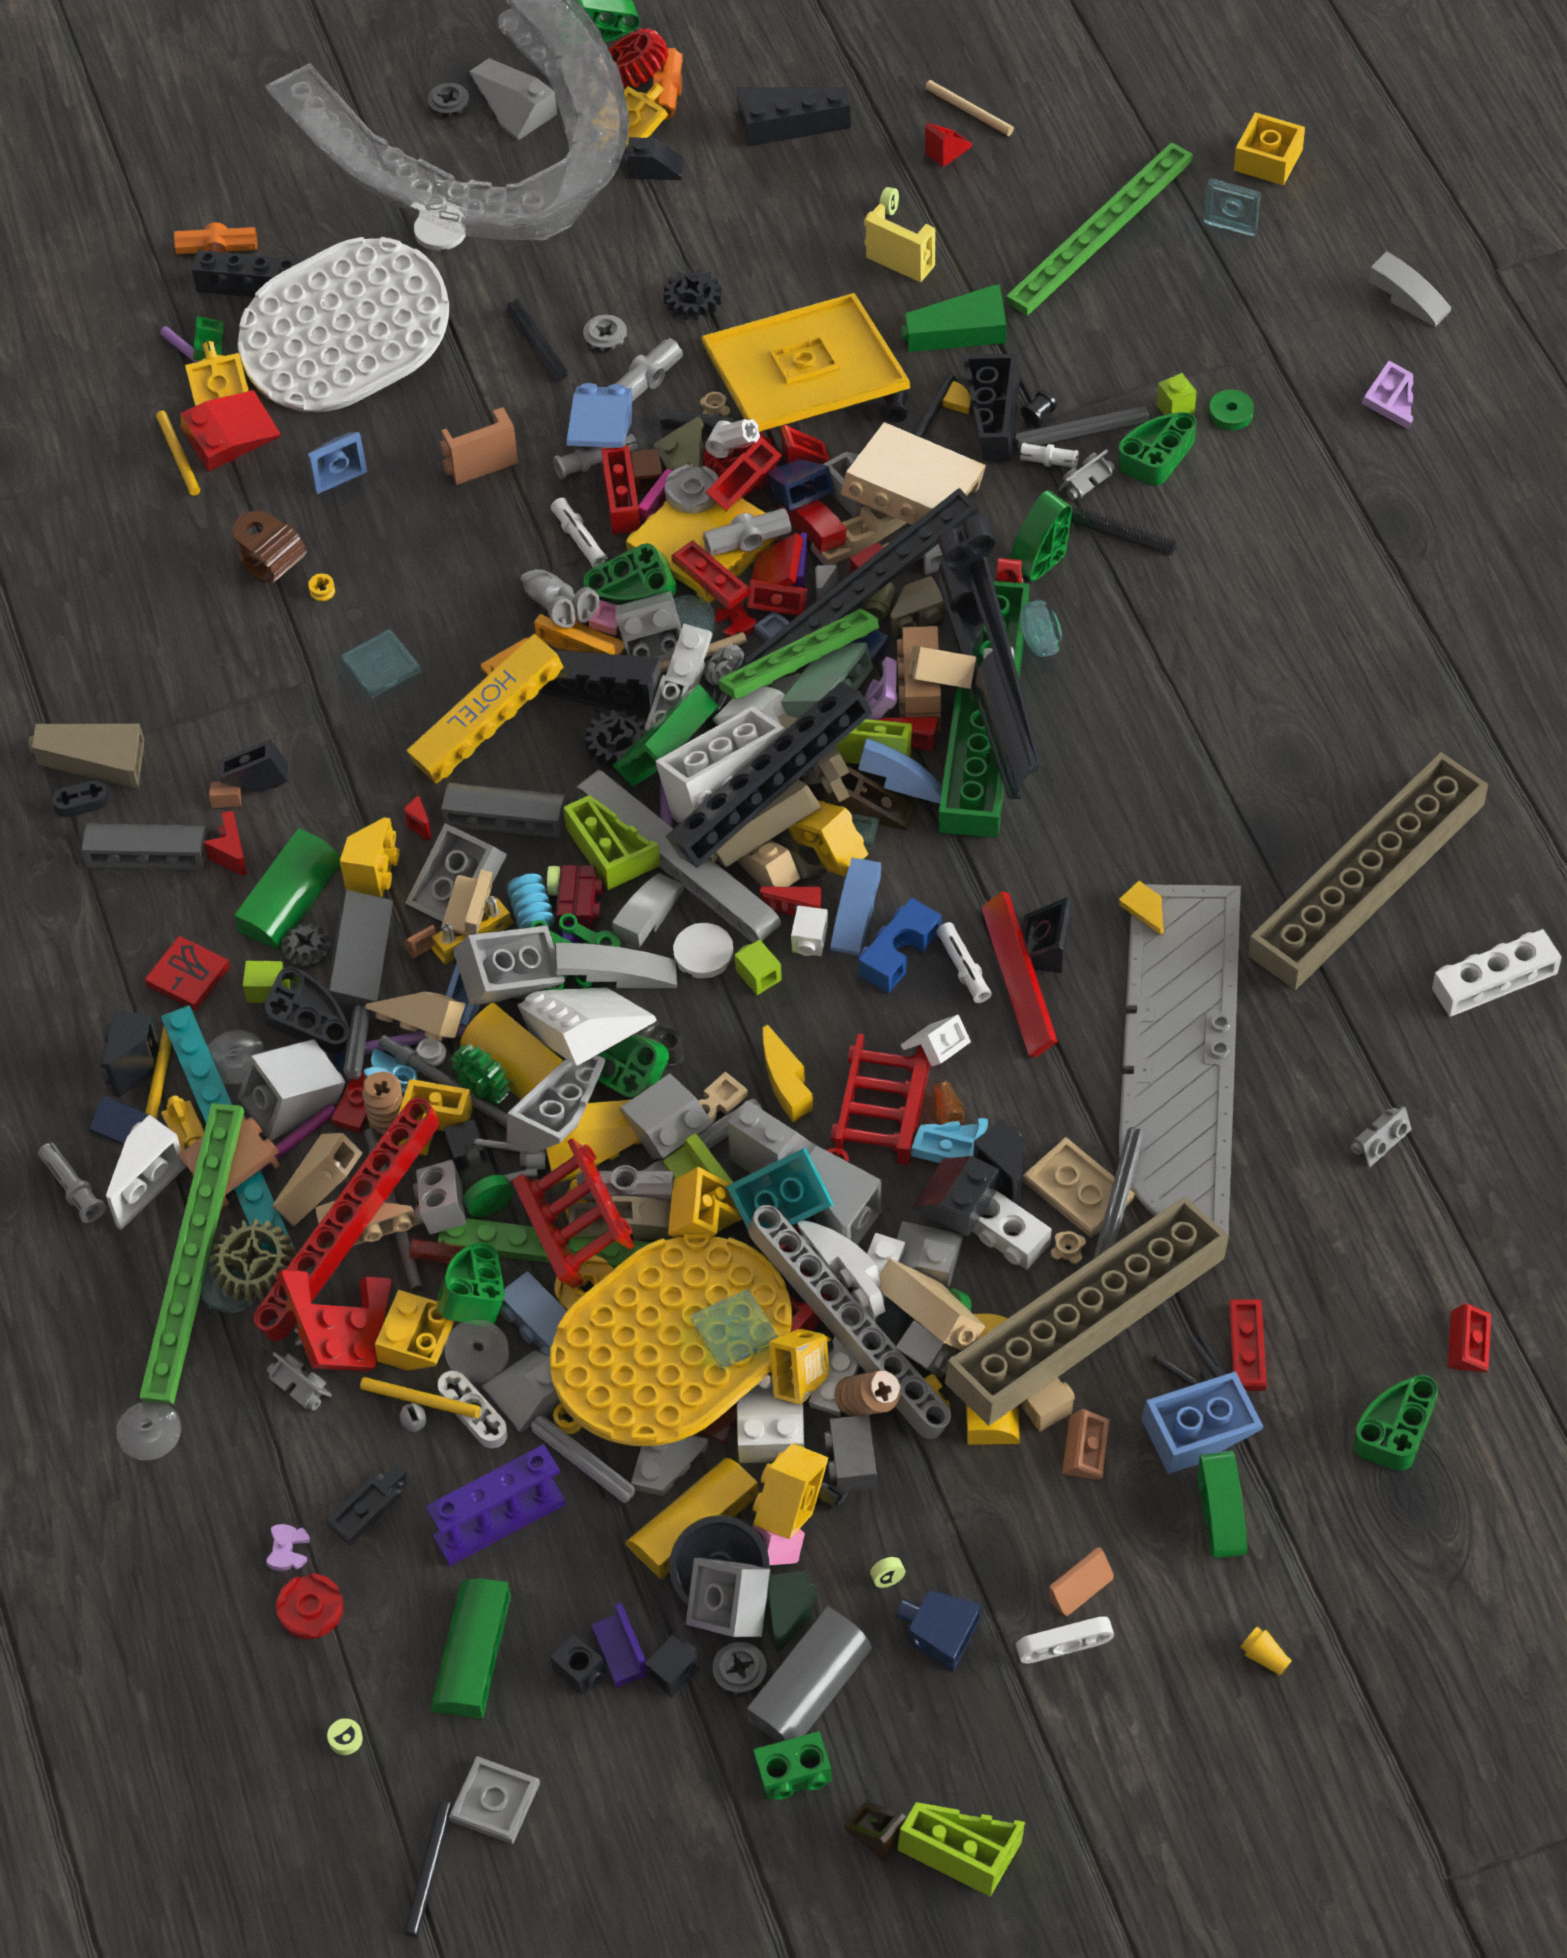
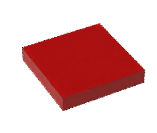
M795 533L757 553L752 580L789 586L796 583L803 538Z

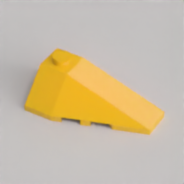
M630 1100L587 1103L578 1126L561 1143L546 1148L551 1171L574 1156L567 1142L571 1138L582 1145L587 1144L591 1147L597 1158L594 1161L595 1165L608 1158L610 1161L620 1156V1151L632 1144L639 1145L641 1141L619 1109ZM580 1167L561 1181L577 1178L579 1171H581Z

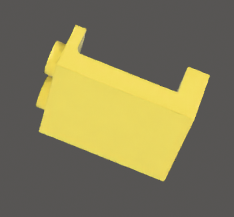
M881 204L873 212L870 211L864 221V226H866V258L921 283L935 266V228L925 224L916 234L886 220L885 206Z

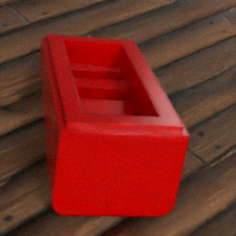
M938 717L878 718L881 721L912 724L911 747L934 751L939 734Z
M762 886L760 888L761 900L775 912L795 917L797 906L821 909V887Z

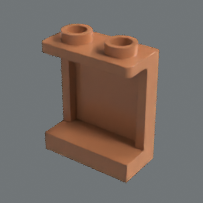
M504 407L493 411L495 422L493 425L456 438L451 437L447 428L441 430L443 441H440L439 445L443 456L446 458L442 460L443 468L447 476L452 475L456 485L519 463L514 426Z
M243 1115L221 1210L230 1204L225 1197L230 1191L267 1164L271 1163L275 1169L280 1166L275 1158L279 1151L269 1138L264 1141L258 1134L262 1132V1129L252 1116L246 1119ZM203 1137L178 1154L193 1176Z

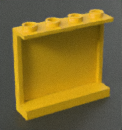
M741 499L727 512L715 504L709 510L687 514L677 511L666 500L664 505L655 514H651L637 531L629 535L626 540L627 551L645 543L655 546L667 558L674 578L695 590L697 603L706 608L715 598L672 562L671 555L692 540L706 551L703 532L729 525L736 516L743 513H750L755 517L765 514V512ZM778 536L764 540L762 545L753 551H743L741 548H737L712 557L738 577L755 561L756 554L768 548Z

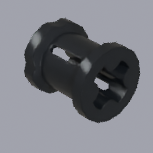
M907 389L885 395L884 418L890 422L904 421L908 414V409L905 406V402L908 399Z
M1040 390L1035 394V399L1030 404H1025L1021 408V415L1027 423L1037 427L1042 423V418L1048 412H1053L1057 408V403L1050 393Z

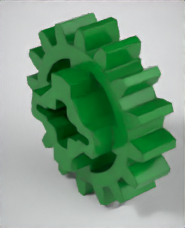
M471 1044L467 1046L462 1045L450 1059L454 1063L451 1068L458 1073L456 1078L463 1088L470 1089L475 1098H483L492 1105L495 1103L498 1105L511 1091L508 1087L510 1081L503 1077L506 1073L500 1063L491 1059L490 1054L481 1051L480 1047L477 1046L474 1049Z

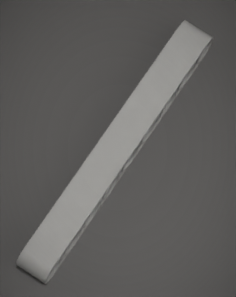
M597 770L575 788V793L579 800L591 795L616 813L619 820L628 826L632 825L638 829V833L648 841L653 840L659 844V867L676 881L685 884L687 890L751 942L754 943L759 939L763 941L781 926L778 915L771 907L715 862L713 863L707 859L696 868L680 858L665 837L673 828L604 772Z
M770 1205L759 1207L755 1211L748 1227L750 1238L866 1373L885 1371L884 1366H890L895 1369L897 1375L894 1376L897 1378L901 1388L900 1399L895 1407L923 1438L935 1439L939 1437L950 1421L951 1415L947 1405L780 1211ZM758 1221H765L772 1228H763ZM779 1245L788 1246L789 1248H791L792 1252L787 1253L782 1251ZM800 1269L809 1270L813 1276H804ZM821 1293L831 1295L834 1301L823 1299ZM842 1317L850 1318L855 1325H846ZM863 1342L872 1343L876 1350L867 1349ZM905 1391L914 1392L918 1399H910ZM926 1415L936 1417L939 1424L930 1423Z

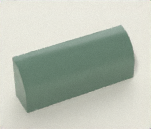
M848 643L842 649L834 650L822 656L818 661L811 662L781 700L785 712L789 716L799 719L840 682L857 690L873 669L867 643Z

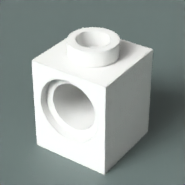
M797 906L791 934L792 952L804 956H822L828 929L827 909Z

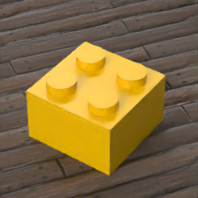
M1255 112L1236 146L1234 171L1284 186L1303 150L1305 127Z
M794 1443L784 1452H779L772 1465L767 1464L763 1471L761 1482L764 1483V1488L754 1502L753 1511L757 1513L753 1525L790 1540L813 1515L828 1457Z

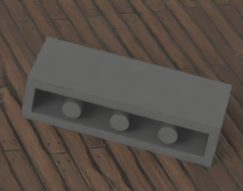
M449 783L445 791L441 811L444 824L446 823L452 827L560 838L565 818L564 806L568 805V796L566 794Z
M88 823L84 832L81 851L86 867L204 869L206 851L203 843L208 841L210 830L207 825Z
M350 890L345 892L340 905L326 988L336 1000L341 1010L353 1011V1008L357 1005L366 1006L367 1003L377 1002L393 900Z
M827 1606L748 1706V1722L777 1742L805 1735L871 1651L872 1646L868 1638L850 1620Z

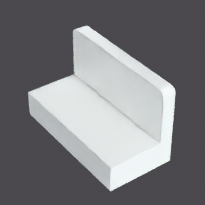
M957 1014L928 1025L902 1043L901 1047L903 1050L921 1044L932 1067L941 1064L971 1041Z

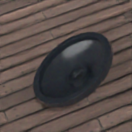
M714 1515L699 1519L683 1530L672 1548L669 1570L673 1587L684 1603L688 1605L694 1558L714 1560L717 1557H721L729 1562L745 1563L770 1569L766 1545L753 1527L732 1516Z

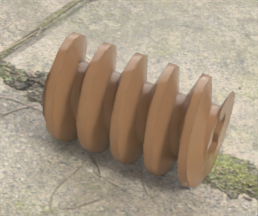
M383 1071L369 1075L364 1080L362 1092L370 1128H375L379 1135H384L396 1119L403 1101L399 1080L392 1073Z
M877 1371L842 1378L835 1387L834 1396L838 1408L844 1414L852 1417L888 1412L893 1409L899 1402L901 1388L897 1378L892 1373Z

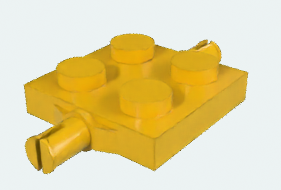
M655 83L647 93L637 92L628 86L594 123L596 129L607 136L600 146L597 147L602 154L606 155L615 144L628 149L629 137L648 138L668 116L666 110L654 101L664 91L661 85Z
M208 341L211 351L208 349L207 342L202 345L206 358L197 363L185 365L195 406L205 401L248 392L239 353L227 356L216 355L214 342Z

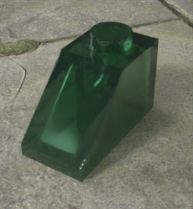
M807 1571L769 1575L768 1592L776 1651L783 1650L812 1616L811 1603L817 1602L815 1582H808Z

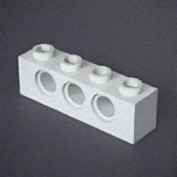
M1543 929L1535 933L1529 932L1510 943L1498 944L1490 951L1480 955L1473 954L1455 965L1441 967L1435 972L1432 990L1449 1017L1558 974L1561 955Z
M998 1191L982 1214V1216L991 1215L993 1217L989 1219L980 1217L972 1230L986 1246L995 1247L1004 1254L1009 1262L1014 1265L1019 1264L1026 1270L1051 1245V1228ZM1009 1232H1015V1233H1017L1018 1235H1016V1236H1009V1235H1007V1233H1009Z

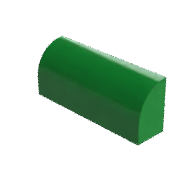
M298 828L234 915L238 932L280 950L282 938L287 936L288 929L293 930L296 928L340 867V856L321 838Z
M475 1578L460 1583L430 1712L483 1720L511 1599L508 1582Z

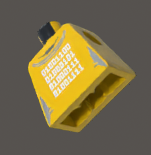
M797 1329L769 1342L774 1398L802 1404L829 1376L828 1354L834 1350L833 1341L824 1334Z

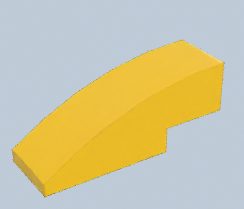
M766 1025L763 1027V1045L767 1075L782 1109L794 1123L813 1110L812 1093L804 1085L805 1076L802 1063L775 1032Z

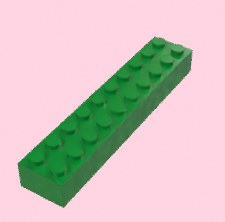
M993 581L1010 647H1013L1014 662L1019 678L1029 608L1030 584ZM984 624L972 649L978 668L984 660V648H992ZM957 686L939 807V833L998 838L1005 788L972 687L969 689Z

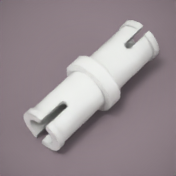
M1023 443L1020 452L1023 454L1020 455L1021 461L1044 463L1046 467L1059 465L1076 468L1078 464V458H1076V456H1079L1078 450L1059 449L1051 444L1045 447Z

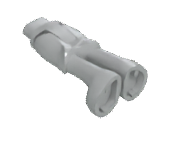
M535 569L521 575L520 580L528 596L547 610L550 619L561 627H572L575 624V616L580 622H587L599 607L600 600L598 594L588 587L581 588L575 595L570 585L546 570Z

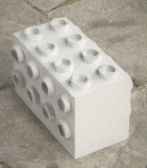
M752 706L656 760L672 818L681 823L781 735L785 728Z

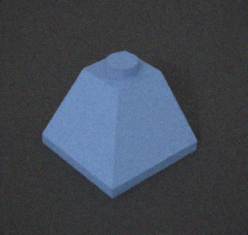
M348 432L342 436L335 437L308 453L314 488L317 494L367 473L359 432Z

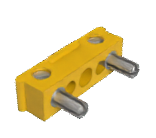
M493 896L486 898V908L478 934L499 932L511 926L514 921L510 917V912L500 900ZM446 922L441 927L442 931L432 936L433 946L431 947L443 964H448L456 959L453 949L467 937V935L453 932L452 925Z

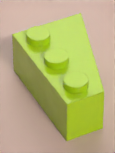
M591 795L564 806L565 828L590 865L597 867V875L599 878H603V884L607 890L660 866L659 844L653 840L648 841L638 833V829L632 825L628 826L619 820L616 813Z
M916 1802L900 1828L897 1850L991 1897L1021 1845L1025 1822L1014 1820V1823L992 1820V1816L981 1814V1817L959 1814L960 1810Z

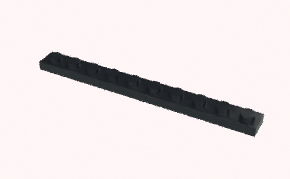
M960 487L747 656L740 668L854 612L939 544L938 536L943 531L959 528L968 518L974 516L978 512L976 504Z

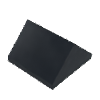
M1069 897L1024 915L1021 931L1034 970L1062 973L1071 925L1072 899Z

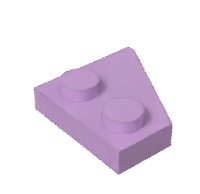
M1388 361L1364 396L1361 404L1409 429L1413 420V416H1411L1413 373Z
M889 657L884 659L882 662L883 676L880 682L873 679L864 696L866 703L873 712L866 719L878 720V718H882L888 709H892L897 702V661Z

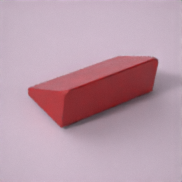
M750 580V595L748 596L747 608L799 616L806 610L807 588Z
M1467 1303L1451 1312L1448 1367L1476 1372L1488 1371L1491 1330L1490 1313Z

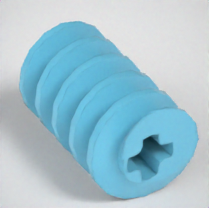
M533 873L510 880L506 889L519 929L530 928L534 921L542 920L551 931L555 917L552 914L551 905L548 904L549 898L546 895L543 878Z

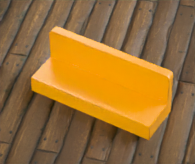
M541 614L534 621L536 635L546 644L560 650L622 655L626 650L623 641L576 621L570 628L561 627L552 621L550 617L548 618Z

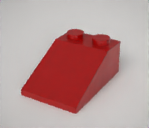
M254 390L205 401L180 413L181 429L208 472L281 437L280 432Z

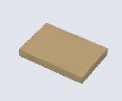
M1065 1137L1022 1176V1181L1090 1238H1093L1101 1230L1115 1177ZM1131 1190L1129 1191L1126 1207L1135 1199V1193Z

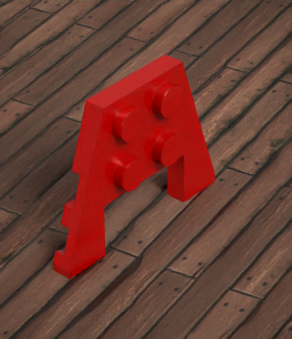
M281 1270L276 1274L278 1285H283L288 1299L285 1302L289 1312H294L300 1326L297 1331L312 1368L365 1372L375 1368L377 1360L375 1343L384 1323L391 1278L365 1277L360 1280L363 1308L311 1304L308 1272Z

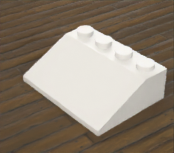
M607 987L536 991L529 994L524 1002L517 1005L529 1032L541 1043L577 1066L656 1021L653 1014Z

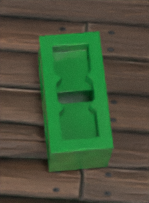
M820 1731L754 1749L755 1765L766 1800L771 1798L775 1800L786 1799L796 1791L803 1789L810 1791L823 1788L828 1782H832L831 1766ZM810 1759L819 1763L814 1768L802 1766L804 1761ZM774 1769H782L786 1772L779 1778L769 1775Z

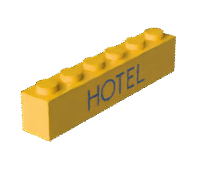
M533 634L407 749L413 763L436 784L443 778L448 777L461 761L470 757L485 739L492 737L497 728L506 720L511 719L528 700L533 699L546 683L558 676L564 668L558 654L536 634Z

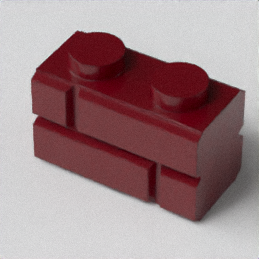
M562 865L556 911L557 927L559 926L561 916L570 913L577 918L580 925L591 931L594 930L595 920H600L601 903L596 902L597 895H603V878H598L597 867L591 865H581L580 867H577V865ZM569 920L563 922V925H564V924H572V925H574L573 922H571V921H569Z

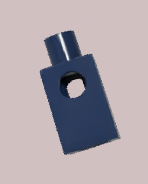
M800 459L781 467H776V469L769 471L767 474L772 499L789 511L834 492L830 469L827 465Z
M929 1591L921 1606L904 1599L898 1608L896 1617L911 1624L908 1630L909 1643L954 1672L981 1620V1604L936 1591Z

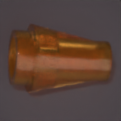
M949 1082L936 1084L933 1091L935 1094L937 1121L941 1124L959 1121L961 1125L965 1121V1106L953 1091Z

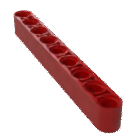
M414 1098L404 1106L286 1270L306 1272L310 1267L315 1266L314 1270L308 1274L311 1303L437 1130L439 1117L426 1099ZM427 1113L423 1119L417 1120L421 1114ZM403 1139H408L405 1144L398 1146ZM390 1164L386 1170L380 1171L384 1165ZM371 1189L368 1195L361 1197L366 1190ZM353 1215L349 1221L342 1223L347 1216ZM334 1240L330 1247L324 1248L329 1241ZM276 1282L254 1314L255 1325L271 1341H280L286 1338L297 1323L294 1312H289L285 1302L287 1299L283 1285L279 1286L278 1282ZM278 1318L274 1325L267 1327L272 1319Z

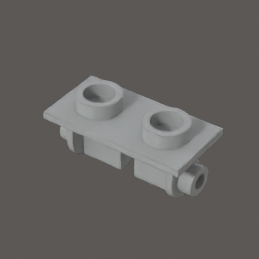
M1107 449L1099 455L1095 452L1082 462L1084 466L1079 470L1074 467L1062 477L1064 482L1058 491L1060 492L1066 487L1068 490L1067 495L1070 499H1080L1095 487L1089 478L1096 485H1099L1110 477L1115 467L1111 461H1106L1103 458L1108 452Z
M1402 1106L1399 1110L1397 1108L1386 1109L1371 1124L1372 1128L1376 1131L1367 1128L1352 1140L1351 1150L1356 1155L1364 1154L1368 1167H1371L1412 1130L1405 1106Z
M276 1352L272 1354L279 1361L277 1363L273 1362L267 1368L269 1379L286 1392L295 1383L296 1387L290 1393V1396L305 1409L316 1410L321 1404L319 1398L322 1394L329 1397L332 1396L324 1388L326 1382L317 1374L310 1372L308 1375L301 1368L304 1364L294 1355L288 1353L286 1356H283Z

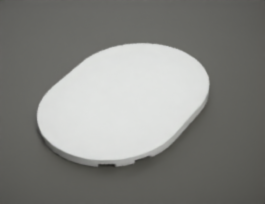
M364 237L340 242L281 272L266 282L255 293V298L251 301L248 308L244 310L239 324L238 351L243 368L259 392L285 408L302 412H328L347 407L407 376L431 357L440 344L448 323L449 300L447 291L435 265L419 250L404 245L398 240L380 237V239H364Z

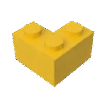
M818 801L821 807L789 827L788 830L795 843L815 849L825 871L845 876L847 875L852 857L864 859L868 855L863 845V837L857 832L852 822V815L846 808Z
M409 1079L399 1113L410 1100L424 1098L430 1103L439 1117L437 1130L444 1131V1127L470 1120L473 1111L470 1089ZM427 1113L421 1114L417 1120L423 1119ZM433 1135L419 1153L420 1155L427 1156ZM403 1139L398 1146L405 1144L408 1139Z
M700 1167L674 1179L668 1235L678 1238L683 1237L684 1234L702 1233L709 1234V1237L717 1234V1231L742 1220L726 1187L730 1183Z

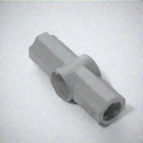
M671 338L663 340L646 357L638 355L632 361L629 372L615 384L624 385L625 388H632L633 402L648 387L655 389L661 384L665 372L683 357L682 349Z
M783 508L755 517L750 513H743L736 516L729 525L703 532V540L706 551L711 556L741 548L743 551H753L760 547L764 540L791 532L789 516Z
M628 1165L619 1166L613 1171H599L610 1196L672 1199L673 1171H636L635 1168ZM579 1171L577 1176V1186L585 1181L582 1171ZM624 1184H631L628 1187H621ZM590 1192L580 1200H595L592 1192Z

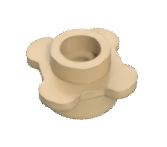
M710 392L700 400V405L704 407L703 414L713 415L716 412L721 413L722 416H727L730 413V408L726 405L727 397L720 392Z
M1071 1231L1057 1233L1055 1235V1248L1051 1250L1052 1258L1055 1260H1070L1073 1264L1079 1263L1082 1260L1081 1249L1086 1245L1085 1238ZM1070 1246L1071 1249L1067 1250L1065 1247Z

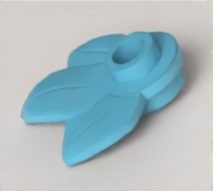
M374 1049L372 1053V1067L364 1070L366 1077L376 1072L392 1073L401 1084L402 1094H405L409 1079L418 1080L416 1075L418 1071L411 1066L402 1065L396 1061V1058L377 1049Z

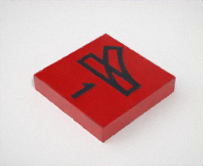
M179 936L145 978V983L147 987L185 1006L190 1005V1008L196 1011L230 968V963L228 959Z

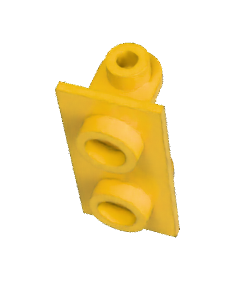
M179 1096L170 1097L167 1110L162 1111L161 1114L168 1129L177 1134L181 1151H184L204 1136V1130L190 1100L185 1102Z

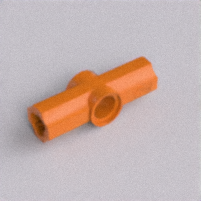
M668 48L667 53L669 56L666 59V64L661 66L660 72L654 74L653 85L658 83L664 89L654 100L657 105L666 110L668 116L664 120H669L670 117L675 116L677 97L681 96L682 90L681 69L683 57L682 53H679L675 48Z
M214 222L208 224L205 230L174 231L176 254L197 253L198 250L226 253L229 251L257 250L256 227L227 228L224 224Z

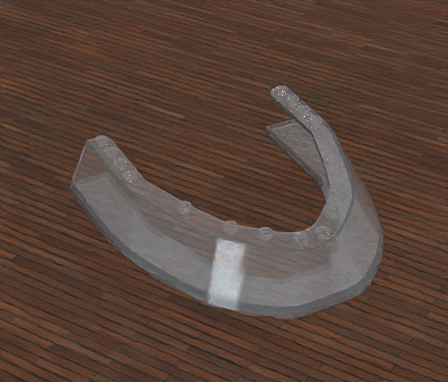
M505 0L512 8L503 12L498 17L499 28L549 80L551 89L555 91L556 103L563 121L570 151L562 161L519 183L507 184L506 187H494L491 182L469 180L468 183L456 181L453 175L421 158L416 160L404 154L401 149L389 146L387 140L373 134L310 63L265 85L268 93L299 128L356 185L423 220L446 230L472 237L502 240H546L550 236H554L569 228L615 175L626 148L629 130V115L624 87L616 62L613 60L607 45L602 39L601 32L576 0Z

